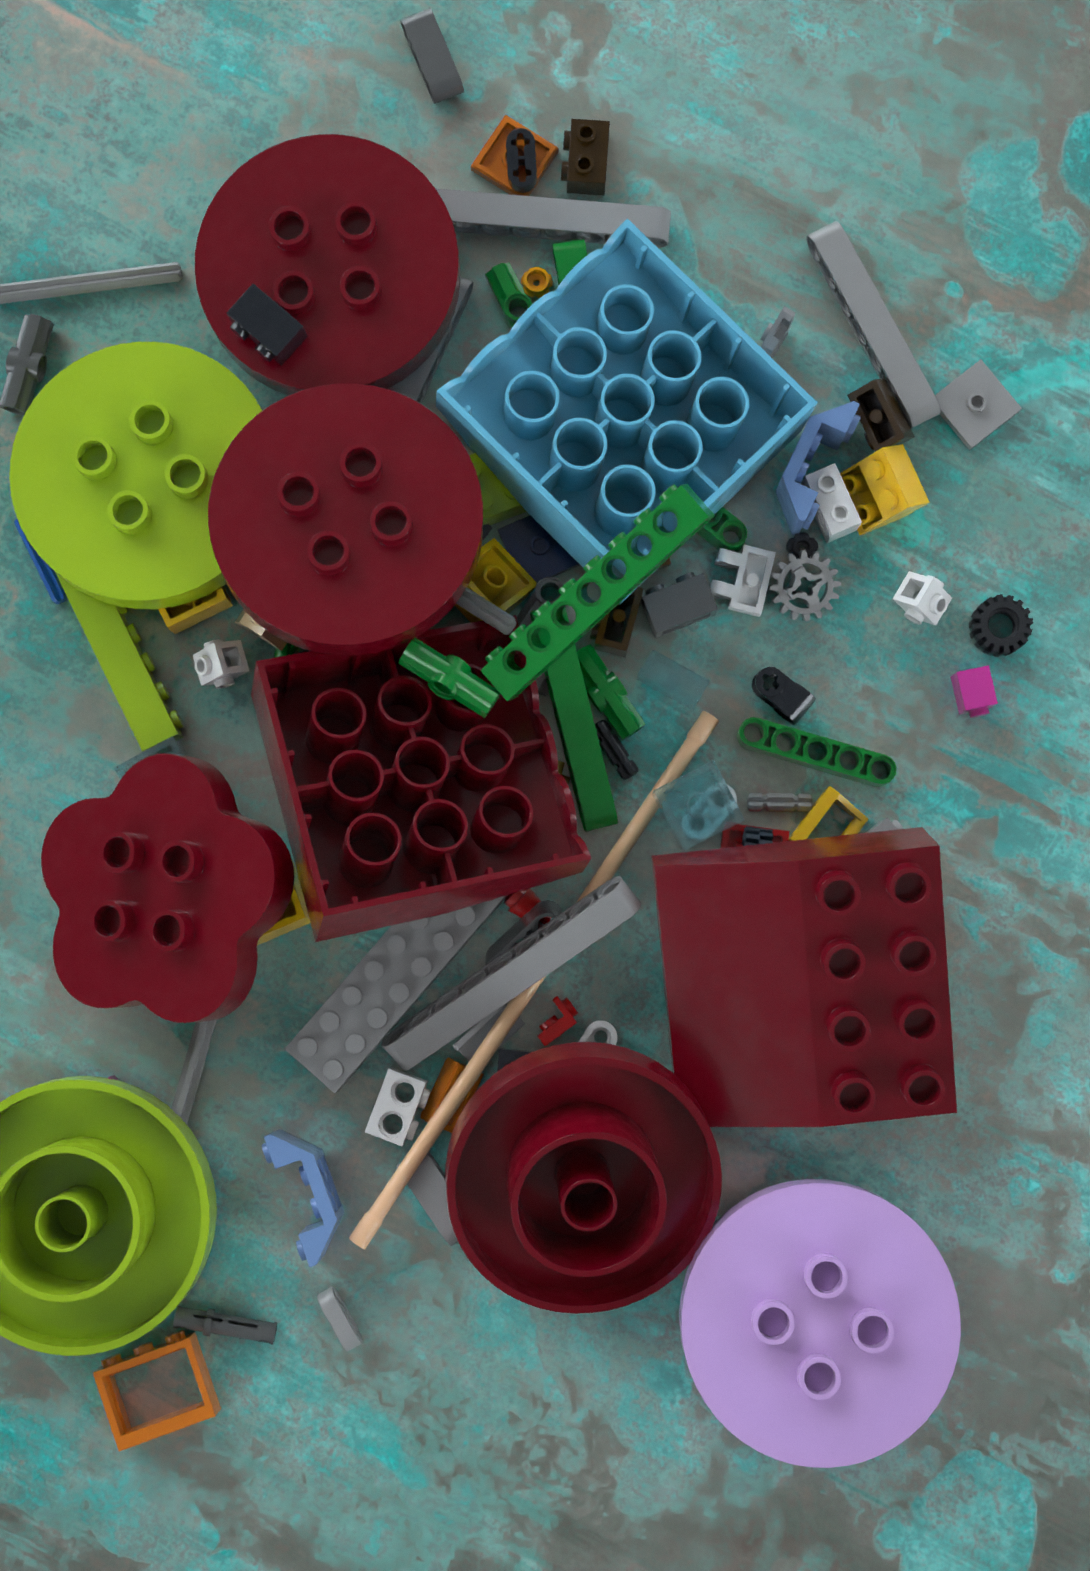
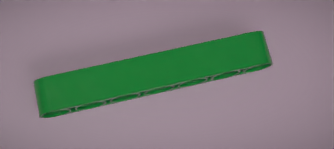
M564 607L563 618L569 623L567 611ZM536 610L530 611L531 623L536 619L533 615ZM541 628L538 633L539 641L543 645L548 646L551 641V635L546 629ZM574 644L544 672L581 823L584 831L589 832L618 824V817Z

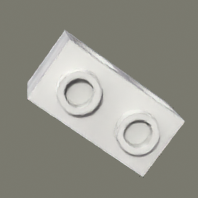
M834 463L806 475L801 485L819 492L814 501L820 504L815 519L826 543L857 531L862 521L836 464Z
M393 1067L388 1068L365 1133L399 1146H403L406 1139L412 1141L419 1122L414 1120L418 1107L421 1109L425 1108L431 1090L426 1089L428 1081ZM406 1082L413 1086L415 1094L412 1100L404 1101L398 1097L397 1087L400 1083ZM395 1114L402 1119L403 1126L401 1131L391 1132L386 1128L385 1119L388 1115Z

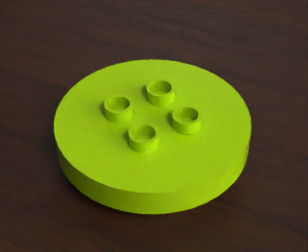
M130 342L106 347L90 353L60 371L43 387L25 412L18 427L10 458L9 481L13 507L20 527L37 554L61 578L84 594L104 603L133 609H161L179 606L205 597L226 584L214 556L209 535L208 503L212 482L218 465L232 440L247 423L262 412V409L249 389L234 373L207 355L187 347L163 342Z
M70 1076L34 1085L0 1102V1336L28 1349L53 1355L80 1356L106 1352L137 1340L154 1329L182 1302L197 1282L207 1262L215 1235L217 1203L214 1179L204 1151L191 1129L178 1114L154 1095L139 1087L115 1079L96 1076Z

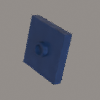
M531 515L497 529L506 551L537 583L545 577H555L580 566Z

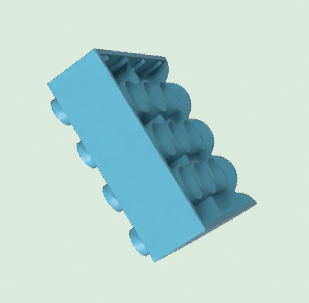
M628 218L616 229L602 249L594 250L585 256L566 275L554 292H549L534 302L517 320L508 334L501 335L490 342L470 362L459 378L450 380L439 388L436 393L437 409L521 506L582 567L595 556L599 555L602 558L611 550L608 544L621 532L624 531L627 535L636 527L633 521L647 508L653 511L660 505L662 501L659 497L673 484L677 487L688 484L711 512L715 514L802 431L818 403ZM667 512L662 520L663 526L666 530L672 532L677 527V517L672 512ZM642 535L638 539V550L644 555L651 551L652 543L648 537ZM616 559L612 564V571L619 578L625 575L626 566L622 560Z

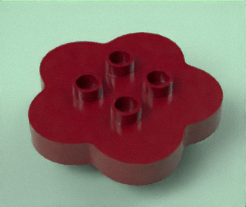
M162 753L140 760L123 775L109 797L84 799L65 808L50 825L42 846L41 867L44 882L59 908V918L53 937L55 969L67 992L79 1002L94 1008H124L143 1004L157 1016L177 1023L213 1021L229 1015L246 999L254 983L257 971V943L259 938L282 917L293 893L294 866L290 852L282 838L266 824L241 815L238 811L232 789L222 773L210 763L194 757Z

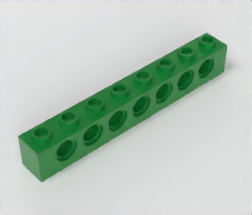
M673 484L659 497L662 501L660 505L653 511L650 508L644 510L633 521L636 525L633 530L627 535L624 531L618 534L608 544L611 550L602 558L597 555L583 567L586 573L576 581L572 578L558 590L561 596L553 604L549 601L544 603L534 612L533 615L536 619L528 627L525 624L519 626L509 636L512 641L504 649L499 646L485 658L488 664L480 671L506 701L514 699L715 516L688 484L680 485L679 487ZM667 512L674 513L678 520L677 527L672 532L666 530L663 526L662 520ZM642 535L648 537L652 543L651 551L647 555L642 554L637 547L638 539ZM616 559L622 560L626 566V573L622 578L615 576L612 571V564ZM591 582L596 583L601 590L600 598L597 601L592 600L587 593L588 585ZM566 605L571 606L576 613L575 621L572 624L563 618V609ZM541 628L546 629L551 635V641L548 646L543 645L539 641L538 633ZM516 651H521L526 657L524 668L517 666L514 661Z

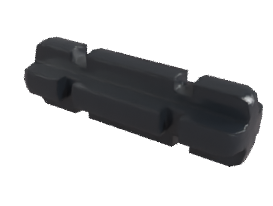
M605 719L595 723L597 736L601 741L599 743L600 747L612 765H617L618 769L616 771L623 780H627L638 772V767L633 760L629 761L627 758L629 754L616 734H611L612 728Z

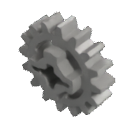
M800 550L799 558H796L792 553H788L787 558L789 562L785 564L778 561L777 565L781 569L780 572H771L770 576L776 579V584L769 585L768 589L777 592V595L771 601L773 603H782L779 612L782 614L790 609V618L796 620L799 613L802 614L803 621H809L810 613H813L817 618H821L822 612L820 609L823 607L830 611L833 609L829 603L830 598L839 599V595L833 592V587L841 586V582L835 581L832 576L838 573V570L836 568H827L831 561L829 558L818 561L819 552L814 551L810 558H808L806 550ZM802 564H812L820 571L813 574L808 573ZM790 571L792 577L789 585L783 588L784 579ZM801 578L808 581L815 580L808 586V593L801 590L795 591L801 585ZM826 584L825 592L822 598L819 599L818 593L820 587ZM799 597L803 599L807 607H797L790 603L789 600Z

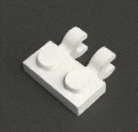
M745 544L742 547L741 553L720 548L714 565L736 568L737 572L734 585L712 580L709 588L713 598L730 600L729 610L760 617L776 552Z

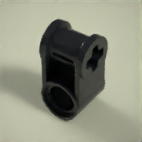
M775 667L763 668L752 680V689L755 695L772 707L779 716L793 725L800 721L816 700L807 689L791 680ZM770 676L774 679L772 685L775 689L771 687L765 690L762 687L765 683L763 679H767Z

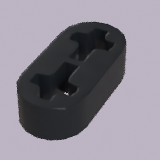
M518 128L511 131L506 140L508 181L514 191L526 193L534 188L537 181L535 139L527 129ZM517 140H524V156H518V148L515 146L517 145ZM525 165V173L527 175L525 182H519V177H516L519 175V166Z

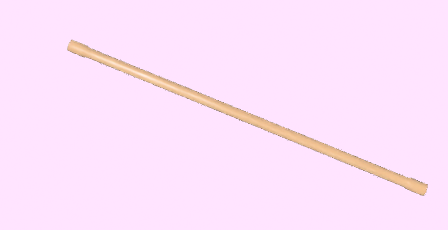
M702 711L687 733L685 741L576 903L613 878L698 749L704 745L718 724L719 720L706 711ZM545 977L509 1001L370 1210L363 1215L349 1236V1240L364 1250L381 1227L383 1219Z

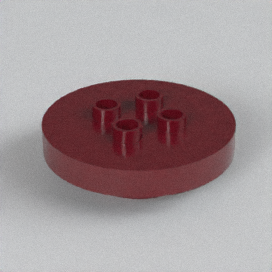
M318 134L287 140L267 148L241 165L225 181L208 206L200 226L195 250V278L202 308L223 348L246 373L260 383L288 396L305 389L337 383H357L388 389L416 371L434 352L447 332L459 297L460 259L456 233L446 205L436 188L417 167L400 154L370 140L347 135ZM252 284H255L302 324L308 335L282 366L274 359L270 362L266 361L254 349L257 345L251 339L247 338L243 341L230 329L232 323L226 313Z
M337 383L305 389L286 396L257 414L242 428L227 448L216 470L208 503V526L214 556L226 584L245 612L260 626L285 642L305 650L329 655L357 656L385 651L413 640L437 624L454 607L470 583L480 556L483 538V501L477 473L468 452L450 427L435 413L417 401L389 389L357 383Z
M572 1042L539 1049L516 1059L492 1075L476 1091L466 1104L453 1129L447 1150L445 1182L448 1212L453 1231L467 1258L482 1276L507 1295L528 1305L554 1312L580 1314L610 1311L640 1301L659 1291L686 1269L714 1225L722 1192V1171L717 1144L705 1114L695 1096L673 1072L650 1057L625 1047L597 1042Z

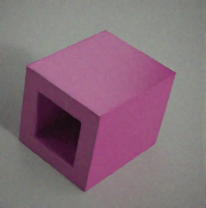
M989 665L959 671L950 677L959 715L969 713L970 718L990 714L989 708L998 704Z

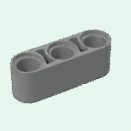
M428 1152L407 1185L446 1242L453 1246L458 1240L453 1231L448 1212L445 1173L432 1154Z

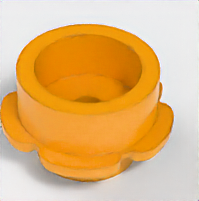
M532 267L523 274L521 284L524 286L523 290L527 296L541 298L549 293L553 280L545 269ZM539 281L540 284L536 286L534 285V282Z

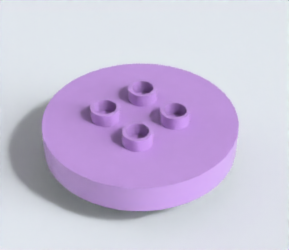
M826 1179L795 1180L772 1185L741 1200L714 1223L710 1233L703 1240L688 1266L681 1291L679 1306L681 1342L689 1371L702 1399L714 1416L734 1436L756 1451L779 1461L805 1467L832 1468L861 1463L888 1452L913 1435L927 1421L944 1396L954 1373L959 1353L961 1318L954 1282L943 1257L926 1232L912 1218L879 1195L855 1185Z

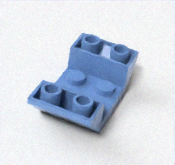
M853 401L809 418L775 491L791 534H799L801 528L808 530L820 504L814 502L819 492L801 485L810 465L804 462V460L806 459L811 462L819 443L838 450L842 441L848 444L861 416L855 414L860 405L859 403Z
M278 1129L264 1136L266 1143L262 1144V1150L268 1163L273 1162L275 1169L298 1160L302 1161L303 1166L299 1167L301 1179L305 1186L310 1185L314 1198L310 1199V1203L317 1219L322 1218V1221L306 1226L298 1234L300 1240L296 1241L301 1260H307L309 1267L317 1265L325 1255L344 1214V1209L322 1148Z

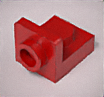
M558 996L552 999L564 1016L558 1019L556 1015H553L539 1026L543 1032L537 1035V1037L544 1046H547L577 1023L574 1016L578 1014V1011L567 997L562 1001Z

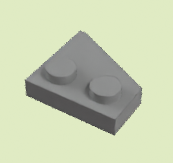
M786 306L783 307L775 323L768 325L760 339L763 341L761 348L772 359L788 335L796 313Z

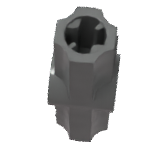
M25 314L16 347H12L7 355L5 366L7 378L0 399V407L14 414L25 415V412L32 403L37 382H42L46 373L47 357L45 354L54 324L42 316Z

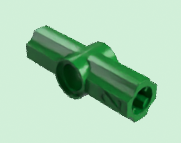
M510 262L492 267L490 271L485 273V278L504 314L506 324L512 329L520 317L513 316L510 313L511 310L515 307H523L527 310L532 305V301L525 294Z
M417 638L411 640L398 664L427 681L429 688L437 696L445 700L455 699L484 718L491 711L500 696L495 687L472 674L470 666L464 660L454 655L444 656Z
M591 643L579 649L577 655L589 699L600 713L603 712L622 741L629 738L646 725L643 718L627 698L628 693L613 671L610 672Z

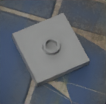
M981 359L935 395L940 406L941 417L969 451L1022 409Z

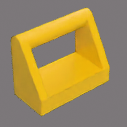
M828 786L791 834L789 841L807 839L833 803L853 817L841 835L858 834L869 819L843 795L831 786Z

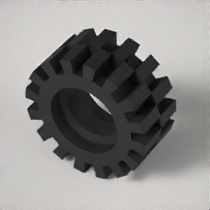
M1003 594L996 595L994 598L986 599L972 613V620L969 622V628H972V632L969 634L971 639L975 638L976 640L974 645L977 648L981 646L984 649L983 653H993L995 657L1000 655L1007 656L1020 649L1028 641L1027 638L1032 634L1033 630L1030 629V625L1033 624V618L1028 617L1030 610L1028 607L1024 609L1021 606L1024 602L1020 599L1016 602L1013 600L1014 596L1008 595L1003 597ZM1004 614L1010 618L1013 629L1008 637L999 638L991 633L989 620L993 615Z

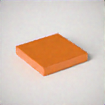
M505 114L472 163L471 171L508 194L530 196L534 188L529 192L519 193L514 191L509 185L506 150L507 136L511 131L518 128L527 129L534 136L537 170L536 185L558 154L559 148ZM520 139L517 140V145L515 146L518 148V156H524L525 144L524 140ZM525 165L519 166V175L516 176L519 177V182L526 181Z

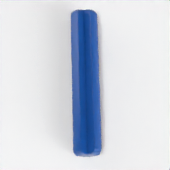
M15 519L14 524L52 601L55 604L67 601L68 598L55 571L37 554L21 529L18 519Z

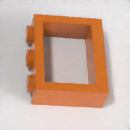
M184 1330L172 1333L164 1337L165 1343L155 1347L152 1342L142 1344L132 1349L133 1355L122 1358L120 1353L101 1360L102 1366L93 1372L119 1452L215 1417L221 1410L196 1332L185 1335ZM185 1348L203 1401L131 1427L114 1374Z

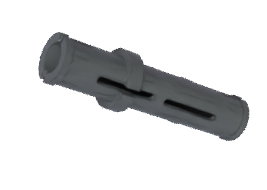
M177 1306L173 1328L203 1332V1336L210 1337L212 1333L273 1345L277 1331V1322L273 1323L215 1313V1309L208 1308L207 1311Z

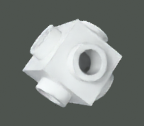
M909 571L893 600L905 611L904 616L911 622L918 625L926 622L936 626L946 611L952 597L943 589L944 583L930 575L924 576Z
M222 639L212 640L203 644L204 649L193 654L195 670L199 676L201 686L215 685L216 689L226 688L235 684L234 679L249 672L241 640L225 642Z

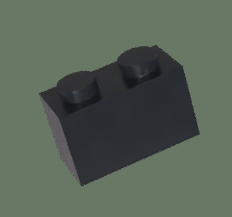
M252 284L226 313L232 323L230 329L243 341L247 338L251 339L257 345L254 349L268 362L274 359L281 366L308 337L304 326L255 284Z

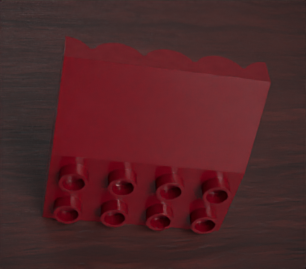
M511 615L515 618L516 626L512 630V632L519 627L516 615ZM484 621L427 630L416 637L444 656L454 655L461 658L470 666L472 674L493 686L491 682L480 671L488 664L485 658L497 647L501 646L504 649L512 641L509 638L511 633L505 635ZM411 641L392 649L365 655L338 656L309 651L256 661L251 697L315 942L446 914L584 871L592 858L585 842L577 834V817L573 797L566 780L558 772L556 744L547 719L539 711V694L536 680L516 698L506 701L500 694L493 708L484 718L455 699L445 700L437 696L429 688L427 681L398 664ZM516 651L514 661L517 666L524 668L526 657L521 651Z
M923 827L651 856L656 890L657 921L662 954L672 1072L695 1096L710 1127H828L957 1113L940 845Z

